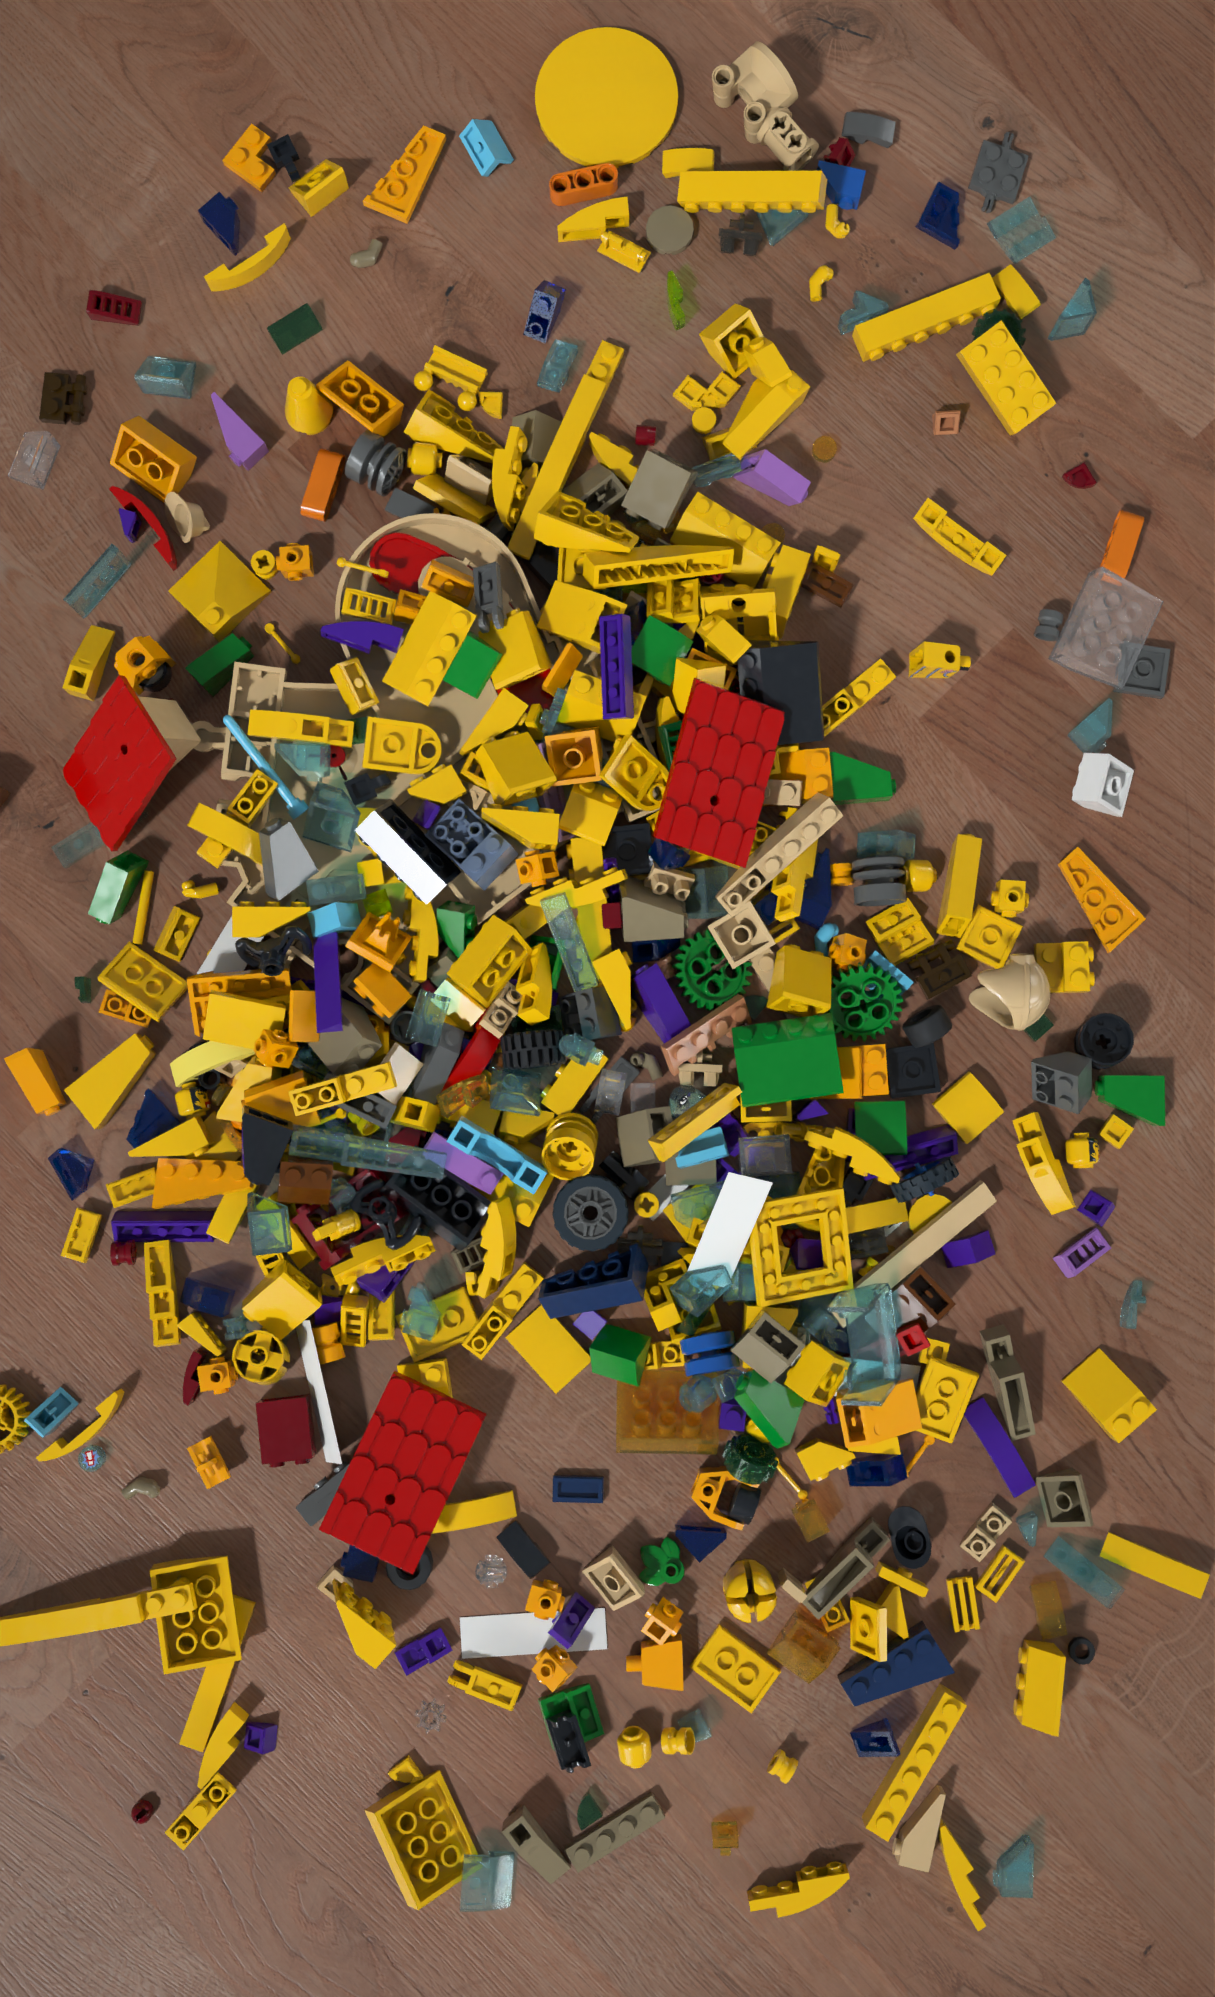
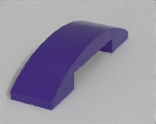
M980 1397L967 1405L964 1416L980 1439L1012 1496L1016 1498L1034 1487L1036 1484L1023 1460L984 1398Z

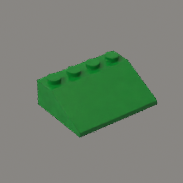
M832 1013L732 1028L743 1107L844 1093Z

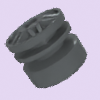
M366 430L357 439L349 454L345 475L358 484H364L368 481L367 486L369 490H376L377 494L387 496L395 487L402 474L407 452L402 447L396 448V445L392 442L384 446L385 441L383 437L372 433L370 430Z
M878 855L853 861L852 870L863 871L853 874V879L864 881V885L853 889L854 905L886 906L906 902V885L894 883V879L905 876V871L896 870V868L904 866V858Z

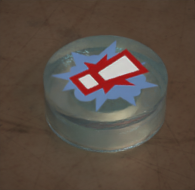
M97 1445L87 1446L80 1452L78 1457L80 1467L87 1472H94L100 1469L106 1460L104 1450Z

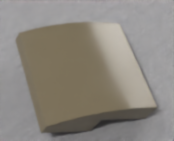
M676 1159L665 1162L666 1186L717 1184L716 1160L682 1169L678 1168Z

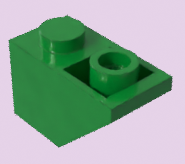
M448 900L437 908V930L440 937L456 957L459 958L467 945L474 939L477 915H475V905Z

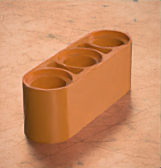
M603 163L555 174L549 181L550 199L557 206H565L613 195L618 188L617 168L613 164ZM604 178H611L612 180L606 182V181H603L602 179H604ZM581 183L589 184L585 187L579 186V184ZM558 188H563V189H565V190L562 191V192L556 191V189H558Z
M322 448L318 451L301 504L300 513L302 516L322 522L327 521L344 470L345 455Z
M1120 509L1104 552L1098 576L1123 583L1143 526V516Z

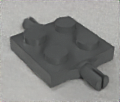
M1010 132L1004 134L1002 145L983 140L969 182L968 189L979 192L985 197L981 210L983 212L986 210V213L992 211L994 200H1001L1010 204L1014 203L1029 157L1011 148L1014 134L1011 133L1009 137Z

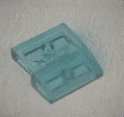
M1030 196L987 223L994 238L1014 264L1056 238L1046 217H1040Z
M489 1851L488 1855L464 1854L460 1912L490 1911L510 1907L514 1852Z

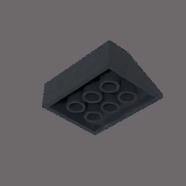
M748 640L752 646L737 660L740 695L785 712L784 723L777 745L823 741L824 723L818 641Z

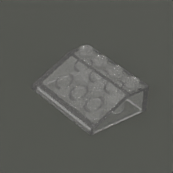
M1099 567L1088 573L1048 659L1072 672L1121 690L1125 686L1164 601L1105 567Z

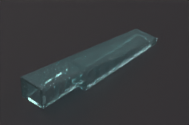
M293 1124V1132L288 1148L289 1155L338 1161L342 1166L443 1179L447 1153L296 1124Z

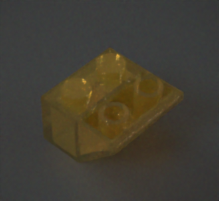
M795 1610L767 1651V1654L810 1684L829 1667L841 1647L834 1637Z

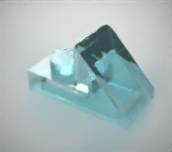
M856 290L852 299L856 310L854 308L849 309L840 316L837 326L840 334L843 335L854 330L855 325L886 314L889 308L887 302Z

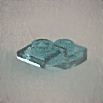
M555 339L542 366L537 381L538 387L560 393L569 377L568 369L578 353V345Z

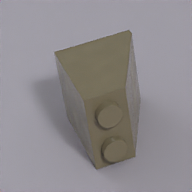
M656 449L647 450L621 506L627 508L626 513L632 517L639 519L642 516L648 519L647 524L658 530H661L662 527L668 528L699 471Z
M628 876V879L619 882V902L621 903L624 942L684 938V928H688V914L686 913L685 901L680 902V900L675 898L674 894L670 893L655 894L652 888L644 886V881Z
M342 998L343 1031L319 1033L318 1042H307L328 1069L337 1076L364 1068L382 1046L364 1006Z

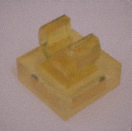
M737 1821L711 1822L713 1849L720 1848V1856H731V1848H739Z

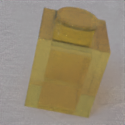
M806 1498L795 1504L796 1508L792 1509V1513L807 1543L830 1532L814 1499L809 1501Z

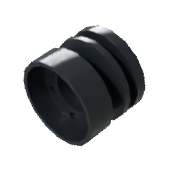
M1101 1013L1091 1017L1079 1027L1074 1037L1075 1053L1092 1058L1093 1069H1108L1117 1065L1131 1053L1134 1045V1035L1130 1025L1122 1017L1112 1013ZM1099 1039L1107 1043L1103 1046V1049L1101 1045H1096V1041Z

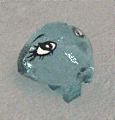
M680 1085L675 1087L670 1094L668 1102L672 1118H678L706 1097V1095L692 1086Z

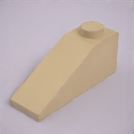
M936 1785L900 1829L899 1838L894 1839L892 1853L895 1855L898 1865L929 1873L946 1796L942 1786Z

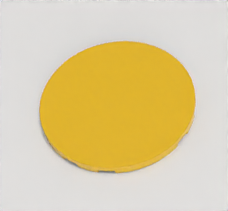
M612 27L593 28L579 32L564 40L547 57L536 82L535 106L544 135L549 142H552L560 150L562 155L587 167L610 163L619 168V166L629 163L635 164L643 160L659 144L664 142L676 118L678 86L669 61L652 42L639 34L625 29Z

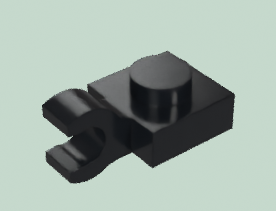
M287 134L267 144L277 168L280 169L285 166L292 183L301 179L294 164L300 158L289 135Z
M368 773L344 782L354 806L378 797L375 789L391 783L387 773L370 779Z
M852 1167L849 1168L843 1178L845 1208L850 1207L854 1199L862 1201L874 1181L873 1179L865 1180L864 1176L854 1173V1168Z

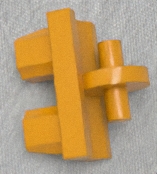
M212 1436L187 1448L196 1466L195 1468L207 1489L231 1477Z

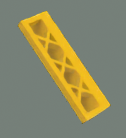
M723 1083L649 1138L648 1142L659 1161L665 1162L738 1107L740 1103L737 1096L742 1093L740 1087Z

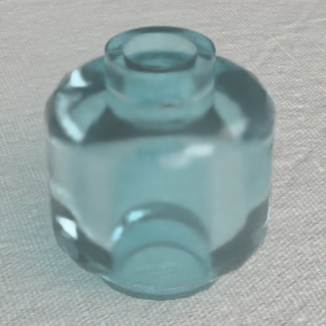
M701 1374L694 1375L680 1387L679 1401L687 1411L701 1413L716 1400V1385L709 1377Z

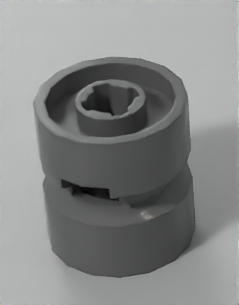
M405 1011L395 1016L391 1024V1031L399 1042L411 1045L425 1038L427 1026L424 1019L418 1014Z

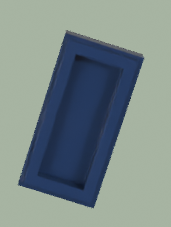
M553 1475L552 1502L603 1503L604 1476Z

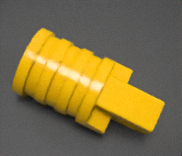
M352 1209L346 1210L341 1214L324 1219L322 1221L324 1225L315 1229L312 1234L316 1242L330 1237L331 1241L341 1238V1236L360 1229L359 1216Z

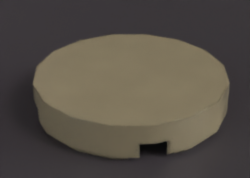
M672 205L662 206L653 211L648 218L646 225L647 241L651 248L658 253L664 255L665 253L679 254L686 250L692 241L694 232L693 221L682 208Z

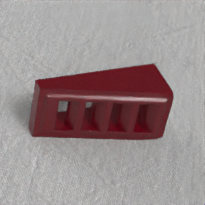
M89 290L86 312L91 320L139 326L142 302L102 291ZM108 304H111L110 312H107ZM118 305H121L120 315L117 314ZM128 306L132 307L130 317L126 316Z

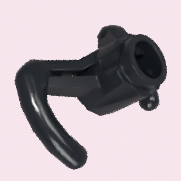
M288 926L280 937L270 938L264 942H255L243 937L235 943L236 951L240 958L255 968L260 966L262 972L268 976H277L282 973L285 968L286 953L294 938L301 941L303 954L310 955L312 952V943L309 936L297 926Z
M379 1178L364 1185L353 1197L350 1207L357 1214H368L383 1230L386 1246L392 1250H397L414 1238L419 1231L422 1219L419 1216H415L406 1233L401 1237H397L394 1225L397 1218L395 1205L385 1196L373 1198L370 1202H363L369 1193L385 1185V1181Z

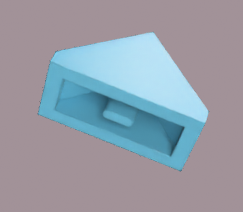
M334 902L307 914L313 938H318L332 932L354 931L362 922L356 903Z
M60 1387L26 1417L24 1421L44 1438L53 1433L79 1403Z

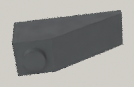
M445 1022L428 1027L420 1062L424 1065L416 1075L411 1098L427 1101L435 1105L459 1056L465 1031Z
M329 1070L324 1080L335 1077L337 1075L333 1074ZM375 1093L336 1105L384 1129L387 1128L397 1105Z

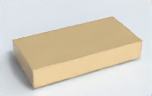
M782 1568L778 1573L781 1587L799 1603H802L807 1597L803 1584L785 1568Z

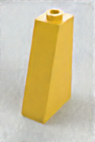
M958 834L952 844L936 934L961 938L972 919L982 838H977L972 834Z
M133 1034L64 1090L94 1129H102L106 1126L156 1055L152 1049L154 1044L146 1035L142 1037L140 1034Z

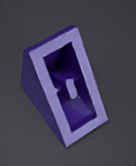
M988 1230L948 1241L941 1247L947 1268L977 1263L995 1255Z

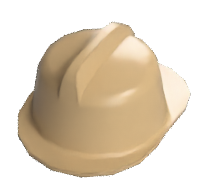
M169 492L166 495L165 514L168 523L184 543H188L193 537L200 536L203 531L209 530L210 525L200 505L185 502L176 492Z

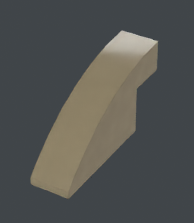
M1004 1324L979 1331L994 1391L1011 1441L1036 1435L1024 1372L1014 1356L1009 1332Z
M872 1516L844 1543L806 1590L807 1597L802 1603L818 1620L874 1567L872 1557L890 1541L889 1534Z

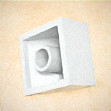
M1084 753L1082 762L1079 764V773L1076 785L1073 788L1072 800L1084 808L1122 817L1134 770L1110 754Z

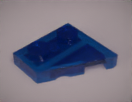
M938 181L915 226L917 229L954 250L960 243V238H958L957 226L959 225V193Z
M151 1089L145 1091V1098L134 1119L135 1123L126 1138L134 1149L182 1124Z

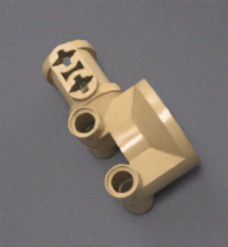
M756 41L730 66L719 65L714 69L712 82L716 105L721 108L731 106L737 94L741 96L747 105L744 109V131L747 141L753 144L761 143L762 145H767L784 165V171H800L816 154L819 144L814 138L809 139L792 119V113L788 108L798 99V92L790 74L778 57L766 45Z

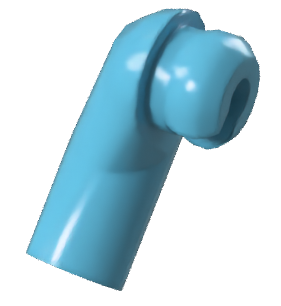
M824 924L814 936L815 950L822 952L825 957L828 956L827 942L839 933V927L836 924Z

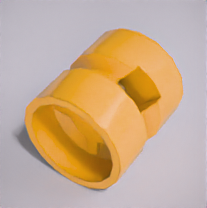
M337 1322L312 1328L320 1365L346 1357L343 1344L337 1340L341 1336Z

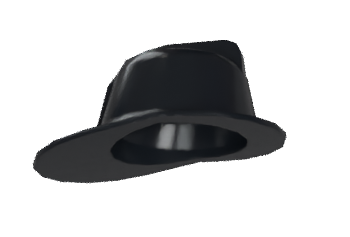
M901 1506L896 1508L890 1514L888 1520V1529L895 1557L906 1568L917 1569L923 1567L929 1561L932 1548V1538L928 1532L925 1519L918 1510L912 1507Z

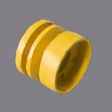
M577 1113L560 1114L552 1119L547 1127L541 1160L544 1168L552 1176L561 1180L572 1181L576 1177H583L589 1174L594 1165L599 1133L596 1125L589 1118Z

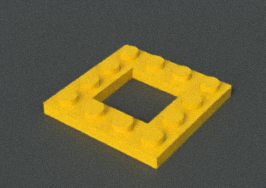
M837 1187L765 1200L750 1234L757 1306L765 1307L854 1289L844 1188ZM819 1219L824 1267L782 1275L777 1226Z

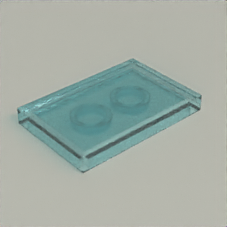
M111 544L63 600L83 619L86 618L127 571L131 563L115 545Z

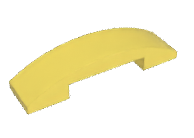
M214 1041L204 1043L182 1054L170 1063L176 1087H181L183 1084L197 1080L199 1075L233 1060H243L254 1055L255 1052L253 1049Z

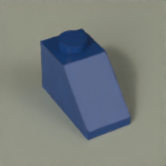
M819 160L817 171H822L827 178L826 194L831 202L845 210H857L866 170Z

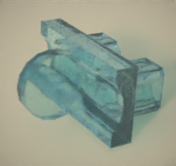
M574 1033V1035L567 1034L559 1041L561 1053L583 1066H586L587 1062L599 1065L604 1051L594 1046L595 1042L577 1033Z

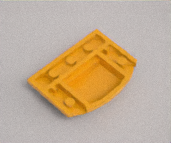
M284 968L282 973L277 976H268L262 972V969L223 973L210 971L187 977L194 1033L199 1037L201 1033L204 1034L211 990L259 1000L287 995L292 990L289 969ZM289 1023L284 1024L283 1031L289 1027Z

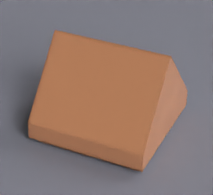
M960 410L935 411L932 415L933 434H958Z

